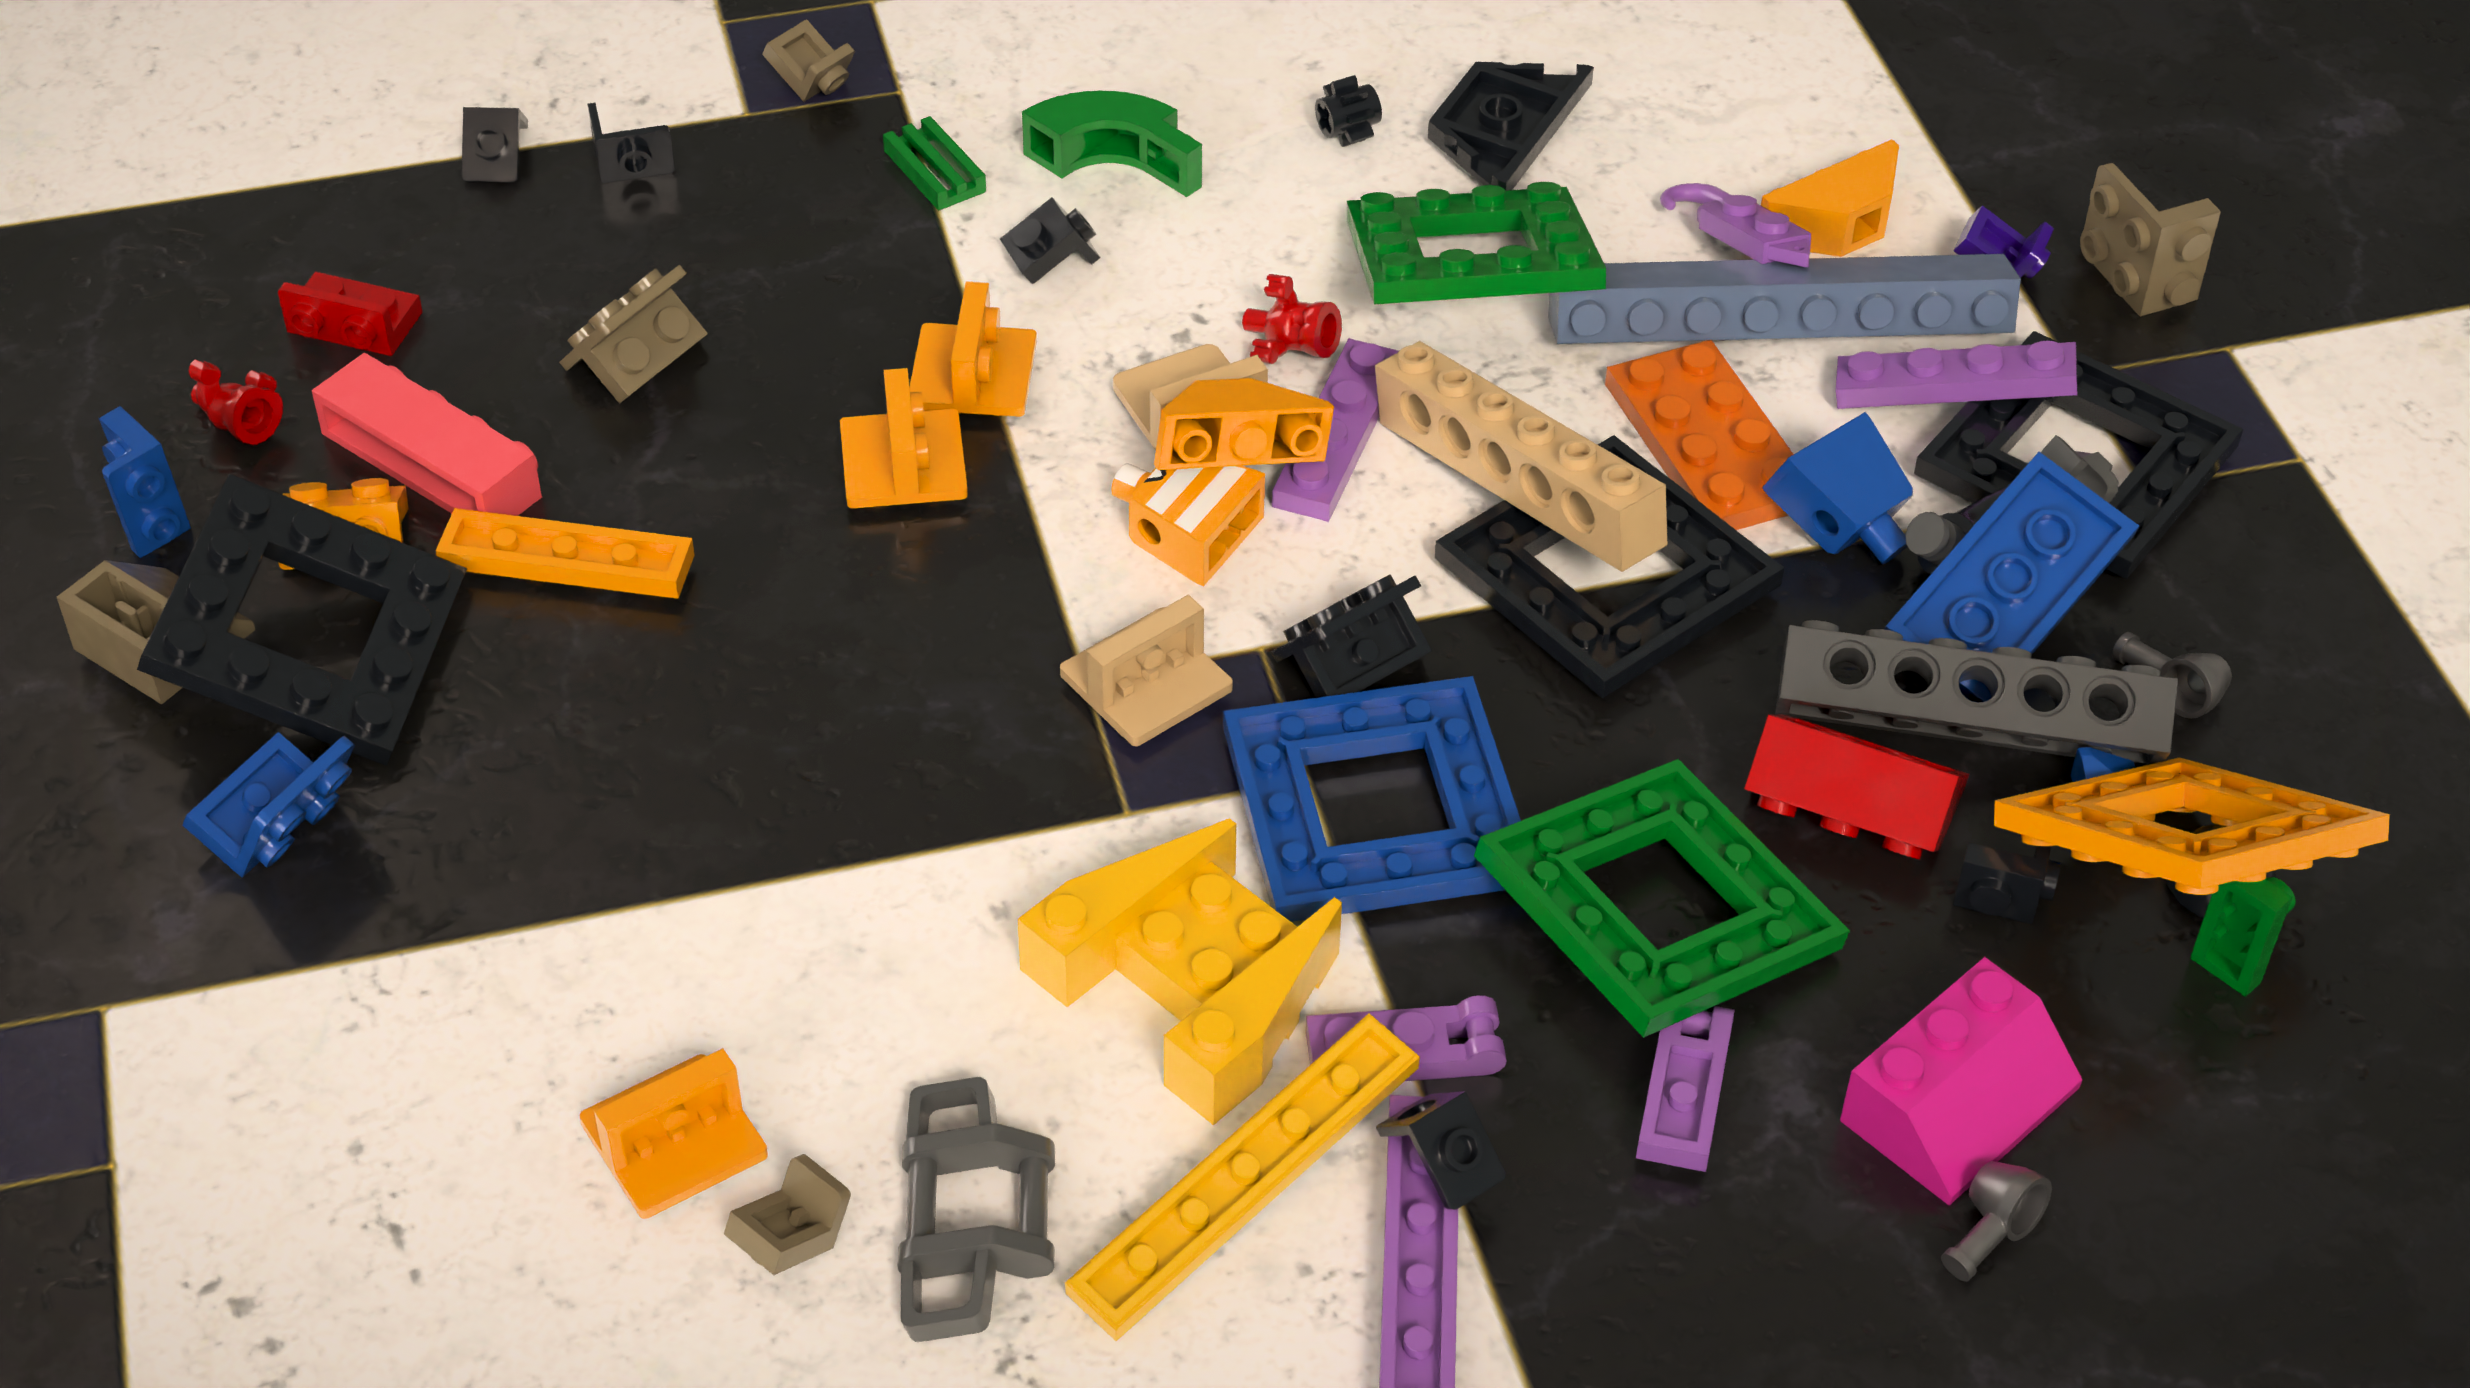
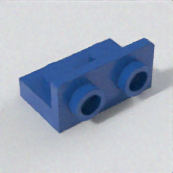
M119 406L99 418L108 441L107 444L102 446V451L109 464L102 469V474L131 550L139 558H142L191 529L161 443Z

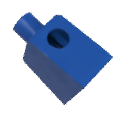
M1866 412L1790 456L1762 487L1765 493L1827 553L1837 554L1862 539L1883 565L1908 547L1904 532L1892 517L1913 496V487Z

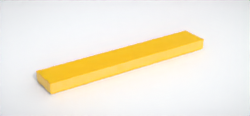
M1368 1013L1065 1282L1066 1295L1117 1341L1419 1069L1420 1056Z

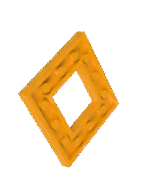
M2175 758L1995 800L1994 826L2021 834V841L2025 844L2033 846L2057 845L2071 850V857L2086 862L2109 861L2122 865V872L2128 876L2137 878L2161 877L2174 881L2176 890L2194 895L2216 893L2219 890L2220 884L2232 881H2262L2266 879V872L2278 869H2308L2313 866V860L2324 857L2348 858L2357 856L2359 848L2388 841L2390 814L2183 758ZM2166 811H2199L2211 815L2212 823L2226 827L2193 834L2153 821H2155L2156 814Z

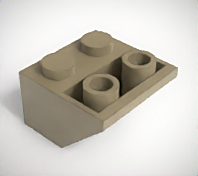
M104 560L57 596L73 649L158 703L163 704L183 687L138 671L137 667L144 648L179 576L162 567ZM238 612L229 633L245 639L255 631L254 623Z

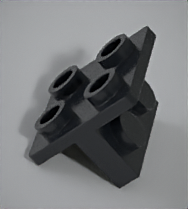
M1389 574L1284 630L1283 633L1288 643L1270 653L1276 663L1294 655L1316 698L1359 692L1432 652L1403 597L1421 587V584L1415 575L1396 585L1393 577Z

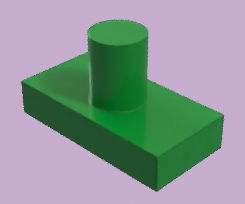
M2267 877L2265 880L2258 882L2232 881L2220 884L2218 892L2211 895L2190 959L2246 997L2262 982L2284 919L2295 907L2296 899L2291 888L2285 882L2275 877Z

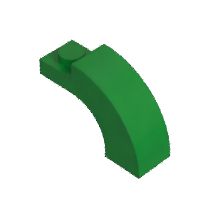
M1083 91L1056 96L1022 111L1023 154L1061 179L1086 166L1116 163L1143 170L1185 197L1202 188V144L1190 135L1178 130V110L1161 101L1128 92Z

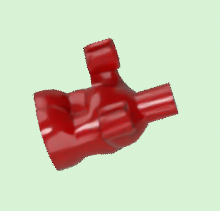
M1269 274L1266 278L1269 284L1264 287V292L1268 297L1276 298L1275 304L1269 311L1248 308L1244 312L1242 319L1245 331L1264 333L1266 340H1253L1252 345L1255 346L1254 352H1250V357L1258 355L1263 363L1274 364L1278 357L1283 356L1288 350L1303 351L1320 358L1330 357L1339 345L1342 332V318L1338 307L1332 302H1300L1296 292L1293 290V280L1290 276Z
M196 359L190 363L189 375L193 380L197 381V384L191 391V399L207 414L215 427L229 431L237 440L243 443L253 445L266 441L275 432L283 415V401L281 396L275 392L277 382L271 375L250 370L245 377V386L238 383L219 384L221 371L216 365Z

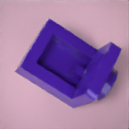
M1982 205L1969 217L1953 251L1958 255L2004 254L2020 278L2024 275L2031 279L2041 270L2051 254L2045 247L2054 228L2047 222H2043L2030 236L2025 238Z

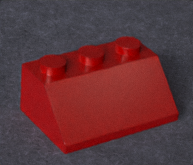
M1769 714L1744 789L1760 794L1757 806L1785 816L1795 817L1799 807L1822 815L1819 826L1824 829L1857 838L1859 830L1862 828L1885 836L1883 848L1908 857L1920 859L1923 849L1932 852L1940 850L1970 774L1787 714Z

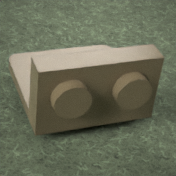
M2104 164L2097 169L2094 186L2090 193V204L2084 230L2080 237L2081 251L2085 259L2089 263L2094 264L2113 286L2114 291L2120 297H2123L2140 317L2198 300L2221 211L2209 198L2159 212L2115 164Z

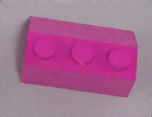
M1984 957L1851 1071L1840 1121L1950 1206L1970 1188L1975 1175L1985 1164L2001 1160L2080 1088L2082 1078L2041 998Z

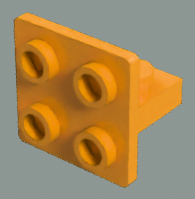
M966 282L958 325L924 323L922 325L909 386L910 392H922L924 411L956 409L959 413L1021 417L1025 414L1037 344V332L1033 329L1000 327V308L990 307L989 283Z
M908 368L884 370L887 414L844 417L840 420L847 506L849 508H865L962 500L967 498V481L958 410L924 411L922 392H910Z
M723 1048L708 1056L703 1054L696 1055L580 1113L583 1129L636 1212L643 1219L650 1218L764 1161L768 1157L766 1143L742 1109L737 1069Z

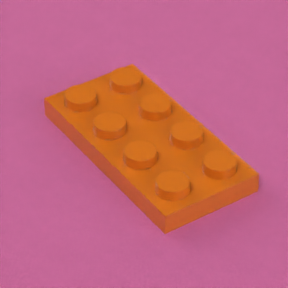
M1712 340L1607 367L1606 387L1671 480L1735 530L1788 516L1765 493L1762 487L1781 465L1794 454Z

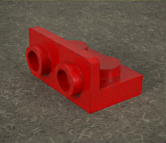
M316 271L305 286L285 282L278 290L287 332L392 356L423 313L420 296L417 294Z

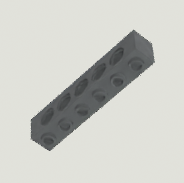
M1809 620L1802 622L1801 626L1789 625L1784 643L1775 714H1787L1800 719L2069 757L2076 756L2077 748L2091 747L2132 760L2135 766L2141 767L2165 761L2171 753L2178 679L2162 677L2160 670L2145 665H2127L2119 671L2097 668L2095 661L2080 656H2062L2057 659V662L2032 659L2029 651L2015 647H1998L1993 649L1992 653L1967 650L1966 643L1955 639L1935 638L1929 640L1928 644L1903 641L1901 634L1890 630L1872 629L1867 630L1865 635L1839 632V627L1830 622ZM1838 662L1852 663L1862 672L1863 680L1856 684H1843L1833 677L1830 667ZM1901 671L1916 672L1925 680L1927 689L1915 694L1905 692L1897 685L1894 675ZM1970 679L1980 681L1988 688L1991 699L1981 703L1972 702L1962 695L1959 683ZM2032 688L2046 691L2053 698L2055 709L2041 712L2031 708L2024 698V691ZM2102 697L2112 701L2119 711V719L2106 721L2096 717L2089 707V700Z

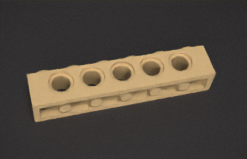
M1421 341L1404 347L1398 353L1375 365L1380 424L1621 572L1668 545L1666 484Z

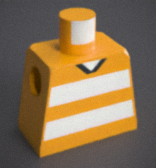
M1125 463L1116 473L1112 483V495L1129 503V536L1133 543L1201 586H1205L1264 518L1265 473L1244 466L1158 470L1155 467L1150 473Z

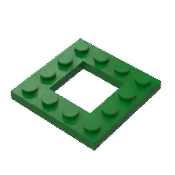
M1535 182L1528 185L1527 189L1506 191L1500 186L1483 185L1472 189V193L1450 194L1442 189H1425L1419 191L1416 196L1396 198L1389 193L1373 192L1363 195L1361 200L1347 201V223L1374 304L1606 289V266L1568 188L1561 187L1559 184ZM1521 231L1527 247L1509 245L1499 248L1497 253L1474 254L1465 249H1450L1441 252L1439 257H1424L1417 237Z
M1679 759L1481 836L1474 853V857L1643 1038L1841 950L1850 932ZM1666 839L1739 915L1657 950L1584 871Z

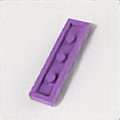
M1348 338L1319 396L1320 399L1329 401L1334 406L1325 461L1286 463L1272 490L1273 508L1329 522L1380 417L1375 365L1398 353V350Z
M2040 341L2032 345L2000 347L1983 344L1966 349L1936 350L1933 348H1921L1913 352L1883 354L1866 351L1850 356H1838L1837 409L2077 395L2076 342L2057 343L2054 341Z

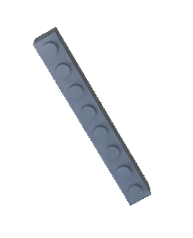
M2004 254L1809 258V267L1778 261L1761 264L1756 260L1604 263L1606 266V289L1549 293L1548 319L1557 344L2015 333L2021 278Z

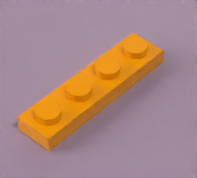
M454 508L436 548L437 557L467 568L466 572L679 599L695 556L693 540L688 537Z

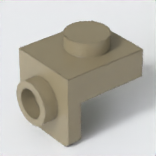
M806 19L768 42L762 55L802 101L805 102L821 91L828 95L843 85L849 77L847 68L855 50L846 43L834 51Z
M806 1154L799 1155L790 1160L781 1190L730 1212L724 1235L751 1256L756 1263L763 1266L771 1274L776 1275L834 1248L851 1197L850 1190Z

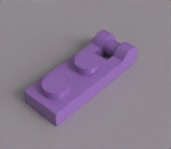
M1477 995L1468 997L1458 1005L1306 1016V1039L1310 1065L1368 1013L1420 1056L1419 1069L1405 1081L1485 1076L1500 1071L1507 1062L1503 1040L1496 1036L1494 1032L1500 1023L1496 1002L1487 996ZM1468 1038L1465 1044L1449 1045V1039Z
M1714 1006L1713 1012L1702 1011L1660 1030L1638 1141L1637 1159L1706 1172L1734 1009Z

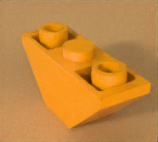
M1891 139L1871 149L1861 151L1857 155L1830 167L1820 169L1814 174L1782 188H1777L1762 196L1761 206L1771 212L1787 215L1790 222L1810 232V252L1842 257L1884 238L1893 194L1899 145Z
M1253 378L1195 380L1161 410L1154 465L1158 470L1325 461L1334 406L1329 401Z

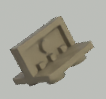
M679 264L663 277L656 268L631 287L629 292L618 301L615 299L588 321L589 323L567 340L574 349L559 362L562 367L568 371L583 359L620 404L693 347L708 333L671 289L687 274Z

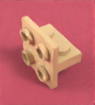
M1189 594L1167 607L1156 609L1060 664L1061 678L1132 746H1140L1231 693L1233 688L1232 678L1204 653V608Z

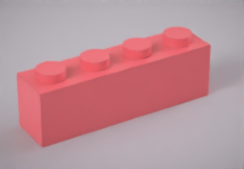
M364 352L311 390L321 433L451 514L454 508L519 516L542 498L537 472L538 461L529 447L520 441H512L490 428L482 418L475 415L470 416L448 403L440 393L434 390L428 391L408 379L395 366H387Z

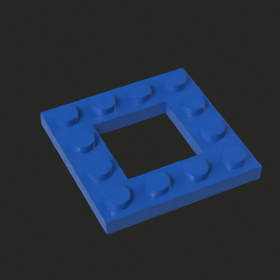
M1473 676L1223 711V729L1270 906L1290 922L1307 920L1334 897L1342 902L1341 914L1505 890L1474 857V853L1481 836L1517 823L1521 819ZM1425 749L1450 829L1327 847L1304 765Z

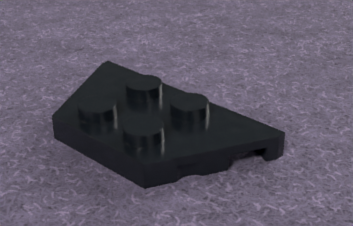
M1475 62L1430 118L1428 139L1482 185L1500 186L1505 191L1513 190L1592 85L1594 67L1577 64L1576 75L1544 74V63L1507 65L1502 62Z

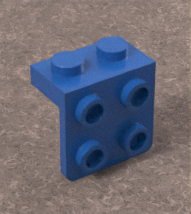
M277 732L186 815L182 826L241 878L259 862L268 868L292 845L295 838L290 833L305 819L311 825H315L337 803L340 796L335 791L346 781L352 772L347 762L355 744L346 736H342L313 763L281 733Z

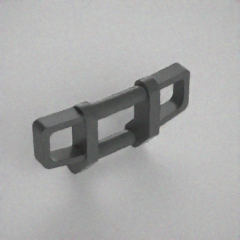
M982 1077L919 1086L910 1093L906 1141L902 1145V1168L908 1173L906 1240L901 1242L898 1247L897 1267L901 1273V1322L909 1337L915 1342L976 1334L986 1330L991 1318L996 1270L1029 1279L1048 1276L1054 1269L1055 1249L1054 1245L1047 1240L1048 1173L1055 1167V1144L1050 1138L997 1124L995 1098L987 1081ZM977 1104L979 1126L928 1133L929 1117L934 1111ZM994 1166L1020 1174L1019 1231L989 1225L935 1234L937 1175ZM974 1272L971 1297L967 1304L959 1308L921 1313L922 1279Z

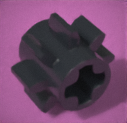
M1355 75L1324 85L1323 90L1326 97L1317 99L1315 103L1316 119L1324 136L1327 138L1339 136L1342 147L1374 137L1371 126L1380 123L1382 119V107L1375 89L1370 84L1358 86Z

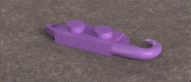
M1701 183L1675 185L1666 189L1660 196L1661 205L1667 210H1673L1676 206L1675 202L1687 201L1703 204L1697 209L1699 229L1761 264L1778 261L1809 267L1811 233L1790 222L1787 215L1771 212L1757 204V200L1751 196L1731 195L1716 186Z

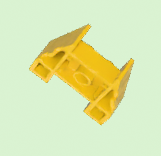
M1230 818L1068 880L1018 918L1020 970L1066 1007H1069L1116 969L1181 1021L1164 1034V1086L1212 1125L1216 1124L1263 1084L1272 1069L1273 1057L1283 1040H1289L1299 1023L1300 1012L1314 988L1319 989L1339 955L1342 902L1337 898L1331 899L1297 927L1232 878L1236 874L1237 824Z

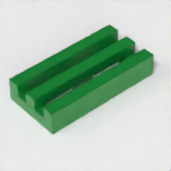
M931 116L921 119V128L918 130L912 123L903 126L902 136L900 137L893 131L883 134L884 152L938 211L986 192V175ZM910 149H916V151L928 162V168L934 173V175L926 168V166L915 156V154ZM936 177H941L951 189L947 190Z

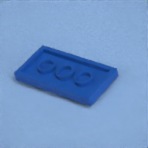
M2038 452L1891 619L1884 630L1901 634L1903 641L1928 644L1931 639L1949 638L1966 643L1967 650L1992 653L1993 649L1998 647H2015L2027 650L2032 655L2134 537L2139 525L2048 457ZM1970 679L1959 683V689L1966 699L1977 703L1986 702L1991 699L1988 688L1982 682Z

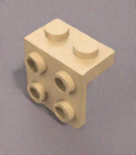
M1205 344L1119 372L1113 378V390L1156 450L1162 408L1195 380L1253 378L1268 383V369L1258 355L1230 363L1217 346Z

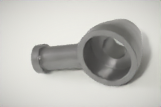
M2131 632L2124 633L2117 640L2113 648V659L2122 664L2128 663L2130 665L2154 667L2161 671L2162 677L2177 678L2175 713L2184 718H2198L2211 711L2220 702L2232 680V673L2228 663L2217 654L2188 653L2171 659L2142 643L2139 637Z
M1994 1161L1985 1164L1975 1175L1969 1189V1198L1983 1215V1218L1955 1247H1949L1941 1255V1261L1945 1268L1957 1279L1968 1282L1976 1274V1267L2005 1237L2011 1241H2017L2030 1233L2042 1218L2049 1204L2052 1192L2050 1180L2026 1167Z

